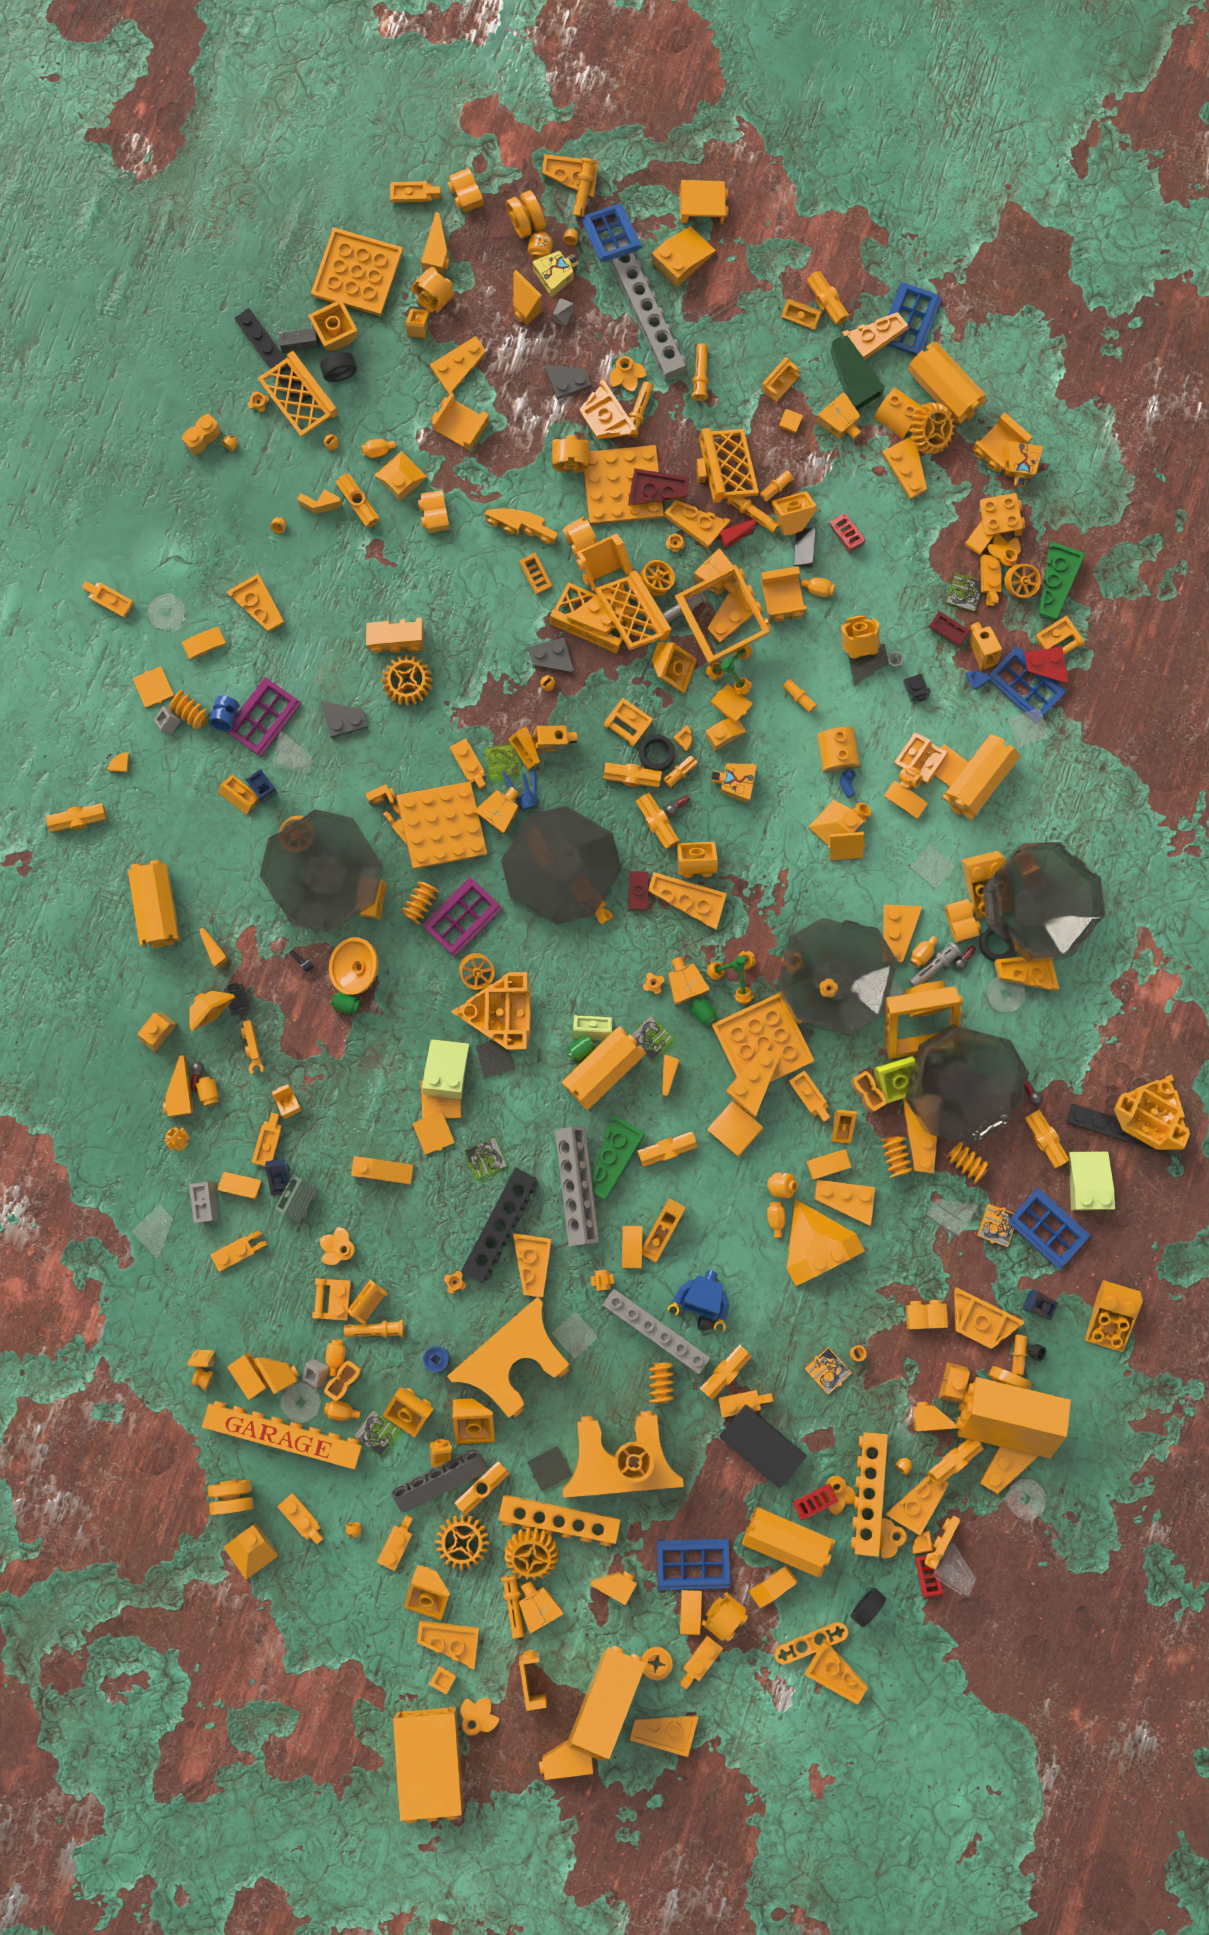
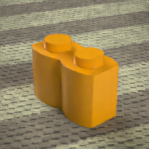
M470 168L449 175L450 182L447 183L448 188L456 196L454 200L458 209L461 208L463 213L484 205L481 192Z
M206 414L197 421L194 427L189 428L183 434L182 441L185 447L196 456L205 450L208 443L213 442L219 437L221 429L218 422L211 415Z
M443 490L421 494V500H418L420 511H424L425 517H421L423 529L427 528L428 533L450 530Z
M966 899L944 907L955 943L979 936L981 927L979 922L974 919L975 908L972 902L969 903V900Z
M864 1071L851 1080L854 1091L862 1097L863 1105L869 1112L873 1113L886 1105L884 1094L876 1088L875 1081L868 1072Z
M929 1300L930 1304L922 1305V1301H910V1305H905L907 1329L947 1328V1304H942L941 1300Z
M352 1360L346 1361L339 1368L337 1376L327 1383L324 1393L334 1401L340 1400L348 1392L350 1384L359 1378L362 1368Z

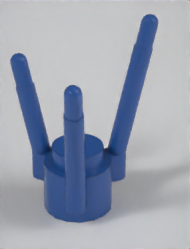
M535 769L531 770L532 791L529 790L526 774L522 773L525 793L521 794L522 798L518 796L516 800L518 806H522L523 810L537 806ZM503 771L502 775L504 776L509 788H514L506 772Z

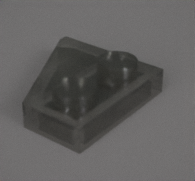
M880 644L878 653L874 655L869 654L858 658H850L848 654L853 685L857 686L866 677L871 676L876 670L888 663L885 644Z

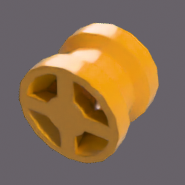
M198 1367L192 1378L191 1385L201 1386L206 1391L211 1383L214 1372H207L202 1367Z

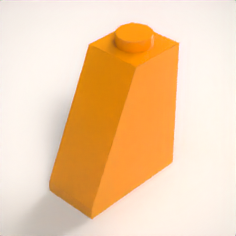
M566 1740L543 1755V1761L539 1762L540 1774H544L545 1780L593 1774L592 1757L566 1746L568 1741Z

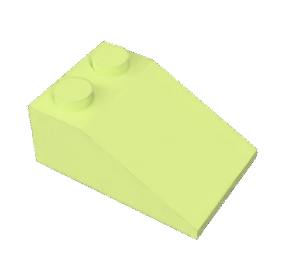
M431 1040L424 1073L423 1095L462 1099L469 1044Z
M1069 1152L1071 1211L1115 1209L1114 1186L1108 1152Z

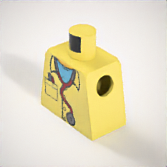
M557 251L533 261L532 264L534 273L552 298L573 280L574 273L572 268L578 265L579 262L574 254L565 259L562 253Z

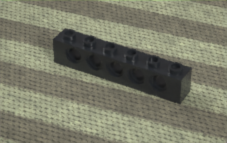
M515 1167L461 1270L462 1273L481 1283L484 1280L488 1281L492 1274L490 1268L493 1262L497 1264L502 1254L499 1252L501 1246L507 1245L511 1237L508 1235L511 1227L515 1229L520 1220L517 1217L520 1210H525L529 1202L526 1200L529 1193L533 1194L538 1185L535 1182L536 1177ZM516 1186L524 1188V1194L520 1197L513 1194ZM508 1203L515 1205V1211L512 1214H507L504 1211V1207ZM500 1220L506 1223L505 1230L501 1232L495 1228V1224ZM489 1238L497 1240V1246L494 1249H489L486 1246V1241ZM481 1255L488 1258L487 1265L483 1267L477 1264V1259Z

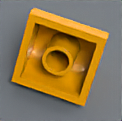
M342 300L308 315L327 351L344 348L353 342L358 335V330Z
M893 388L878 408L873 419L904 439L909 433L908 430L912 429L910 424L914 420L912 415L916 414V409L921 408V405L897 388Z
M833 728L822 731L817 735L823 772L860 767L854 728Z
M715 842L677 843L678 874L684 878H691L693 874L711 877L712 873H717L718 859Z
M401 1386L382 1416L415 1438L434 1408L431 1407V1403L428 1400H421L415 1396V1392L412 1389H405Z

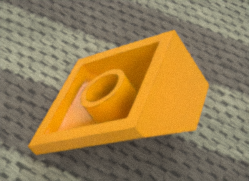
M515 270L513 272L514 316L519 322L523 321L528 325L542 312V295Z
M402 451L375 474V477L400 502L427 478Z
M807 491L771 501L777 522L780 524L779 528L784 536H792L802 531L817 511V505Z
M658 642L652 657L658 677L681 693H685L697 658L675 643Z
M833 800L808 828L829 846L830 834L855 833L864 821L850 808Z
M216 991L197 995L194 998L195 1002L190 1007V1030L194 1031L216 1020L233 1001L235 996Z
M265 1357L254 1359L273 1394L280 1393L299 1381L298 1376L300 1374L294 1365L291 1367L289 1363Z
M473 1398L454 1399L453 1424L456 1445L495 1442L493 1412Z
M257 1523L224 1546V1549L245 1580L279 1556Z
M417 1565L404 1608L442 1620L450 1593L437 1571Z

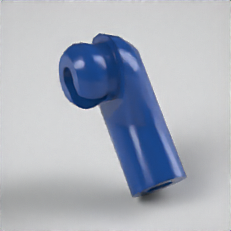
M853 769L845 770L839 782L847 798L855 794L851 786L853 778L856 776Z

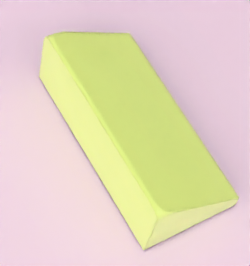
M574 1015L573 1039H579L581 1036L587 1035L591 1040L604 1041L612 1033L611 1017Z

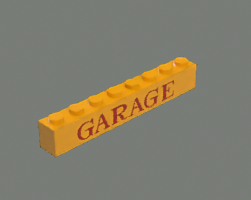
M220 1401L208 1404L202 1427L351 1469L357 1468L363 1445L359 1444L360 1440L348 1437V1440L340 1439L339 1434L329 1432L328 1435H325L318 1428L310 1427L307 1430L302 1428V1424L291 1422L289 1425L283 1423V1419L278 1417L264 1418V1414L253 1411L252 1414L245 1412V1408L234 1406L233 1409L227 1408L226 1403Z

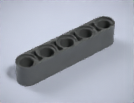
M472 1449L398 1486L392 1491L391 1496L401 1512H408L481 1475L486 1471L487 1465L480 1451Z

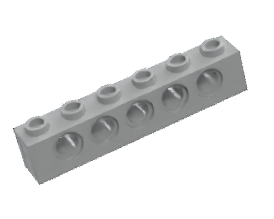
M585 1126L555 1130L569 1246H581L599 1243Z
M613 1289L602 1304L696 1373L700 1374L709 1361V1356L617 1290Z

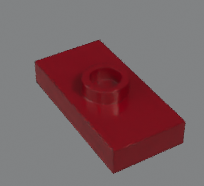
M938 611L928 626L929 629L959 648L970 633V630Z
M629 871L628 910H647L649 872Z

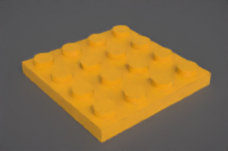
M333 228L311 291V296L332 303L342 300L346 307L382 316L403 253V247Z
M656 445L589 451L588 470L584 471L590 525L664 518L662 501L628 506L634 468L659 472Z
M470 782L396 795L413 870L487 855L479 816L475 812L477 807Z
M781 992L711 1025L736 1077L741 1074L763 1047L778 1058L770 1082L815 1061Z

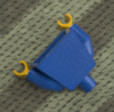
M708 1270L705 1278L697 1276L695 1280H689L683 1284L673 1299L674 1304L668 1307V1312L674 1306L677 1308V1312L674 1315L676 1316L680 1311L679 1305H681V1308L714 1320V1330H716V1325L721 1323L723 1325L721 1331H725L724 1320L727 1318L729 1301L726 1292L723 1291V1285L716 1282L718 1274Z

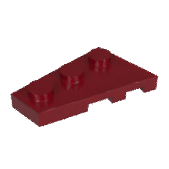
M634 468L628 506L686 498L690 477Z

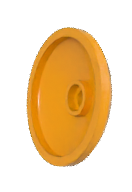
M351 937L343 940L334 949L329 962V975L333 985L337 990L348 995L360 994L372 985L378 972V956L375 948L370 942L362 938Z

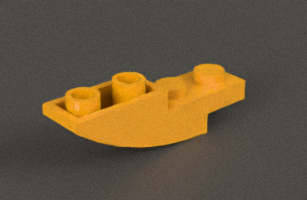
M491 509L485 512V520H487L488 524L494 527L499 526L510 535L516 534L519 536L521 530H524L523 532L528 536H536L547 545L552 544L555 546L558 541V533L545 527V518L515 509Z

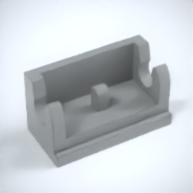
M206 1181L189 1184L194 1223L220 1221L215 1182Z

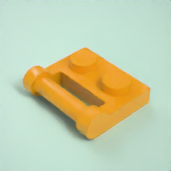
M1067 615L1035 635V639L1042 649L1052 648L1072 636L1073 641L1063 647L1064 655L1076 647L1080 648L1085 644Z
M622 698L603 726L607 729L610 728L627 740L629 745L635 747L653 722V719ZM615 718L619 719L636 731V734L634 736L613 721Z
M315 1278L317 1289L315 1312L312 1313V1318L348 1320L347 1310L349 1309L351 1281ZM325 1285H330L328 1313H322Z

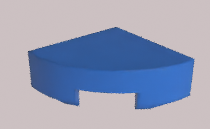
M971 671L965 674L975 690L992 680L987 674L980 671Z

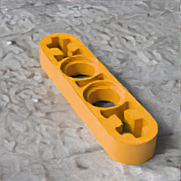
M834 1622L779 1645L774 1650V1657L780 1664L791 1663L817 1652L820 1647L814 1640L817 1634H824L826 1641L831 1646L845 1640L848 1636V1629L842 1622ZM837 1626L840 1629L844 1628V1631L841 1632V1637L837 1634L831 1636L833 1638L832 1641H830L828 1634L825 1632L829 1629L831 1634L836 1631L835 1627ZM800 1641L807 1643V1650L802 1653L796 1650V1645ZM792 1645L796 1656L793 1657L791 1652L786 1655L787 1659L785 1660L782 1657L778 1658L781 1649L785 1652L790 1651L789 1646Z

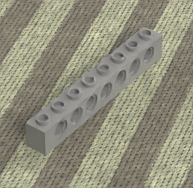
M626 238L618 241L619 247L629 245ZM614 243L606 246L607 252L616 249ZM635 252L609 260L664 381L684 374L685 366L687 365L686 359L678 351L679 344L671 336V327L663 319L665 317L661 307L658 308L657 297L654 291H650L648 277L646 275L643 276L641 271L642 265L639 259L636 260ZM622 260H628L629 262H628V263H622L621 261H622ZM631 275H633V276H635L636 278H635V279H630V278H628V277L631 276ZM637 291H641V292H643L644 294H642V295H637L636 292H637ZM649 307L651 310L645 311L643 308ZM657 323L658 326L652 327L650 324ZM664 339L666 342L660 343L657 340ZM672 355L673 358L667 359L665 356Z

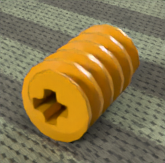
M182 689L171 701L170 710L175 711V714L181 716L183 721H187V724L192 726L194 730H199L209 722L211 713L206 716V708L200 711L202 706L200 703L194 706L195 699L188 701L190 698L189 694L183 697L185 691Z
M424 882L417 883L420 889H413L416 895L411 894L409 896L412 902L406 901L405 904L408 908L403 907L401 909L405 917L420 925V922L417 919L425 918L421 912L428 913V909L425 906L433 905L429 899H437L433 893H440L436 888Z
M894 1136L880 1140L886 1142L882 1146V1149L888 1150L884 1153V1156L890 1157L885 1163L892 1165L887 1171L894 1173L889 1178L906 1175L912 1171V1168L906 1167L911 1161L904 1159L909 1153L902 1151L907 1148V1145L901 1144L905 1137Z
M961 1141L947 1155V1157H951L949 1163L952 1164L956 1161L955 1168L958 1169L962 1166L961 1173L964 1174L968 1171L967 1178L970 1179L974 1176L975 1180L973 1183L976 1184L987 1172L988 1162L985 1161L980 1164L982 1158L979 1156L974 1159L975 1152L973 1151L968 1154L969 1147L967 1146L962 1149L963 1142Z
M650 1363L654 1367L649 1368V1371L653 1372L654 1375L649 1376V1379L655 1381V1383L650 1384L649 1387L655 1389V1391L650 1392L649 1395L655 1397V1399L650 1400L649 1403H669L670 1400L674 1399V1396L668 1393L674 1391V1388L668 1385L674 1383V1380L668 1377L674 1375V1372L668 1369L674 1367V1365L671 1363Z

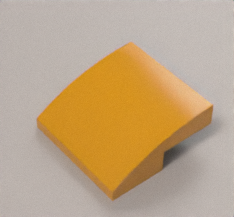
M914 733L894 764L901 769L905 767L909 769L910 765L921 771L920 775H922L921 782L928 785L948 757V752L933 745L931 740Z
M732 1101L707 1130L722 1142L726 1148L739 1157L764 1128Z

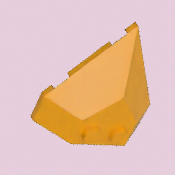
M508 972L497 982L489 985L451 1012L507 1050H527L531 1034V990L528 972Z
M1172 1074L1160 1081L1156 1080L1136 1088L1132 1092L1121 1094L1114 1108L1122 1130L1157 1150H1183L1190 1135L1188 1127H1185L1183 1119L1185 1116L1177 1090H1174L1172 1084L1174 1081Z
M794 1199L787 1271L795 1286L865 1252L856 1233Z

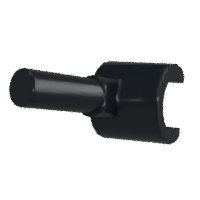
M293 950L290 952L304 971L314 968L309 958L303 961Z

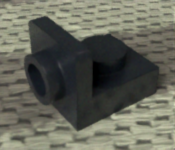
M922 673L903 680L911 702L915 700L921 702L927 699L931 690L927 688Z
M232 983L224 989V993L235 996L228 1005L231 1015L250 1010L243 983Z

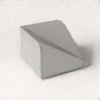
M562 298L559 299L553 312L555 323L567 326L573 313V303Z
M163 706L154 719L160 731L172 734L182 721L175 714V711H171L170 707Z
M315 1359L308 1361L305 1364L302 1381L315 1388L324 1386L330 1367Z

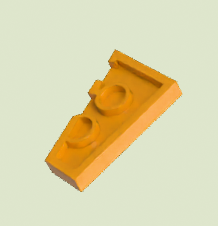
M908 437L884 450L882 455L911 500L926 492L927 487L917 446L912 445L914 440Z
M675 500L664 512V517L707 549L720 535V531L724 530L731 521L727 518L716 517L711 512L705 513L697 510V507Z
M256 574L227 591L268 632L285 624L260 574Z
M884 905V963L903 962L922 906Z
M816 1180L814 1200L871 1226L875 1187Z
M513 1234L523 1294L543 1298L551 1239Z
M999 1446L979 1483L998 1494L1038 1456Z
M699 1716L635 1719L629 1740L688 1757Z

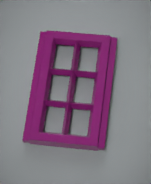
M264 677L235 716L232 729L225 732L262 757L301 705V702ZM271 689L278 695L267 706L260 700ZM280 697L289 702L281 714L272 709ZM259 704L266 711L256 722L249 715ZM270 712L277 719L267 730L260 723ZM248 720L254 726L247 736L244 737L237 731L244 721ZM259 728L266 734L255 745L248 739Z
M469 877L422 926L455 957L503 908ZM473 889L480 897L469 907L462 899ZM484 899L490 907L479 917L472 909ZM460 903L466 911L455 921L448 913ZM470 913L476 921L465 931L458 923ZM445 917L452 925L441 935L434 927ZM456 927L462 935L451 945L444 937Z

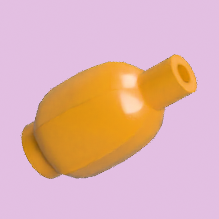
M384 439L370 440L365 445H361L363 456H368L369 458L383 456L390 449L396 448L395 441L387 442Z
M812 578L811 580L802 579L801 586L808 588L809 592L816 596L828 597L834 594L835 585L830 580Z
M932 936L929 941L921 942L912 952L910 963L916 968L925 966L934 954V945L938 942V939Z
M780 1201L769 1202V1207L767 1208V1220L770 1228L774 1230V1238L782 1237L781 1229L785 1225V1209Z
M332 1339V1343H329L326 1349L325 1359L326 1364L330 1367L328 1373L330 1376H336L337 1368L341 1367L345 1360L346 1347L343 1345L344 1341L340 1339Z
M334 1400L330 1403H325L323 1414L327 1415L331 1420L347 1421L350 1418L359 1419L360 1411L353 1410L348 1403Z

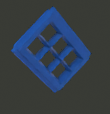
M616 204L595 211L581 218L600 262H607L639 251L638 249L642 248L622 204ZM615 214L618 221L608 223L606 217ZM603 219L605 225L596 228L593 222ZM621 226L624 233L614 236L612 229ZM608 230L611 237L601 240L598 233ZM627 238L629 245L619 247L617 241ZM614 242L616 249L607 252L604 245Z
M901 282L888 316L897 312L900 314L901 309L911 312L907 321L908 327L911 324L914 313L924 318L919 330L912 327L908 329L917 333L913 347L903 343L908 330L902 334L900 342L892 340L886 346L917 356L923 349L942 297ZM908 292L917 295L913 308L903 305ZM920 297L930 300L925 313L916 310Z
M1016 646L988 676L992 679L990 682L1037 723L1067 690L1056 680L1045 678L1038 674L1033 675L1040 682L1034 688L1022 678L1027 673L1025 652ZM1014 658L1025 667L1020 675L1008 666ZM1004 668L1016 677L1010 685L999 676ZM1019 681L1031 690L1025 698L1013 689ZM1043 684L1054 693L1049 701L1037 692ZM1033 694L1045 703L1039 711L1028 702Z
M1039 1187L1033 1191L1007 1221L1059 1270L1090 1236L1086 1230ZM1036 1200L1048 1210L1042 1218L1038 1217L1029 1208ZM1026 1211L1038 1221L1032 1229L1019 1219ZM1050 1214L1063 1224L1057 1232L1044 1222ZM1041 1224L1053 1235L1047 1243L1035 1233ZM1065 1228L1078 1238L1071 1246L1059 1236ZM1056 1238L1068 1248L1062 1257L1050 1247Z
M729 1539L657 1541L658 1590L730 1588ZM722 1550V1561L706 1562V1551ZM680 1551L681 1563H665L664 1552ZM685 1551H701L702 1562H685ZM702 1566V1577L686 1578L685 1567ZM706 1566H722V1577H706ZM665 1567H681V1578H665Z

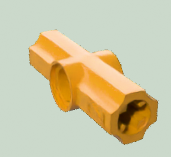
M820 271L812 273L806 282L816 295L817 304L822 310L827 312L835 325L844 323L849 318V314L840 302L838 292L833 286L830 287Z
M344 474L336 481L337 486L365 527L368 528L376 525L380 518L350 474ZM357 498L362 499L360 503L353 502Z
M605 763L603 780L622 782L624 785L631 787L642 785L659 788L662 771L644 769L635 764L619 765Z
M648 793L636 800L637 806L646 818L645 821L652 833L656 834L665 850L678 843L679 839L671 828L668 817L662 809H659L652 795Z
M103 803L84 808L76 806L67 809V812L46 816L47 825L51 833L66 829H82L87 827V824L107 820Z
M1040 1109L1025 1117L1026 1122L1035 1135L1036 1144L1045 1152L1052 1166L1057 1168L1069 1161L1068 1156L1059 1143L1058 1134L1049 1126Z
M688 1132L675 1138L664 1139L657 1142L656 1145L637 1152L644 1167L661 1160L666 1161L675 1158L681 1153L698 1148L693 1132Z
M739 1345L726 1360L724 1359L714 1369L713 1374L700 1389L713 1400L726 1385L733 1381L739 1374L738 1371L752 1356Z
M967 1439L958 1448L955 1447L942 1458L941 1462L927 1472L931 1481L939 1486L951 1475L963 1469L972 1458L983 1450L980 1441Z
M497 1461L454 1503L462 1513L467 1515L510 1473ZM479 1483L487 1485L488 1490L486 1493L482 1494L477 1491Z

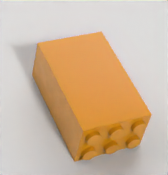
M976 1377L973 1384H969L968 1391L965 1392L964 1399L958 1406V1410L961 1411V1415L956 1421L958 1436L1051 1459L1067 1437L1071 1400Z
M616 1646L608 1647L602 1652L566 1744L568 1747L603 1762L610 1759L646 1663L642 1662L643 1658L640 1656L623 1654L624 1650Z
M457 1707L396 1712L393 1723L400 1821L410 1824L418 1822L417 1819H426L427 1822L437 1821L438 1817H446L447 1820L458 1819V1816L462 1815L464 1804Z

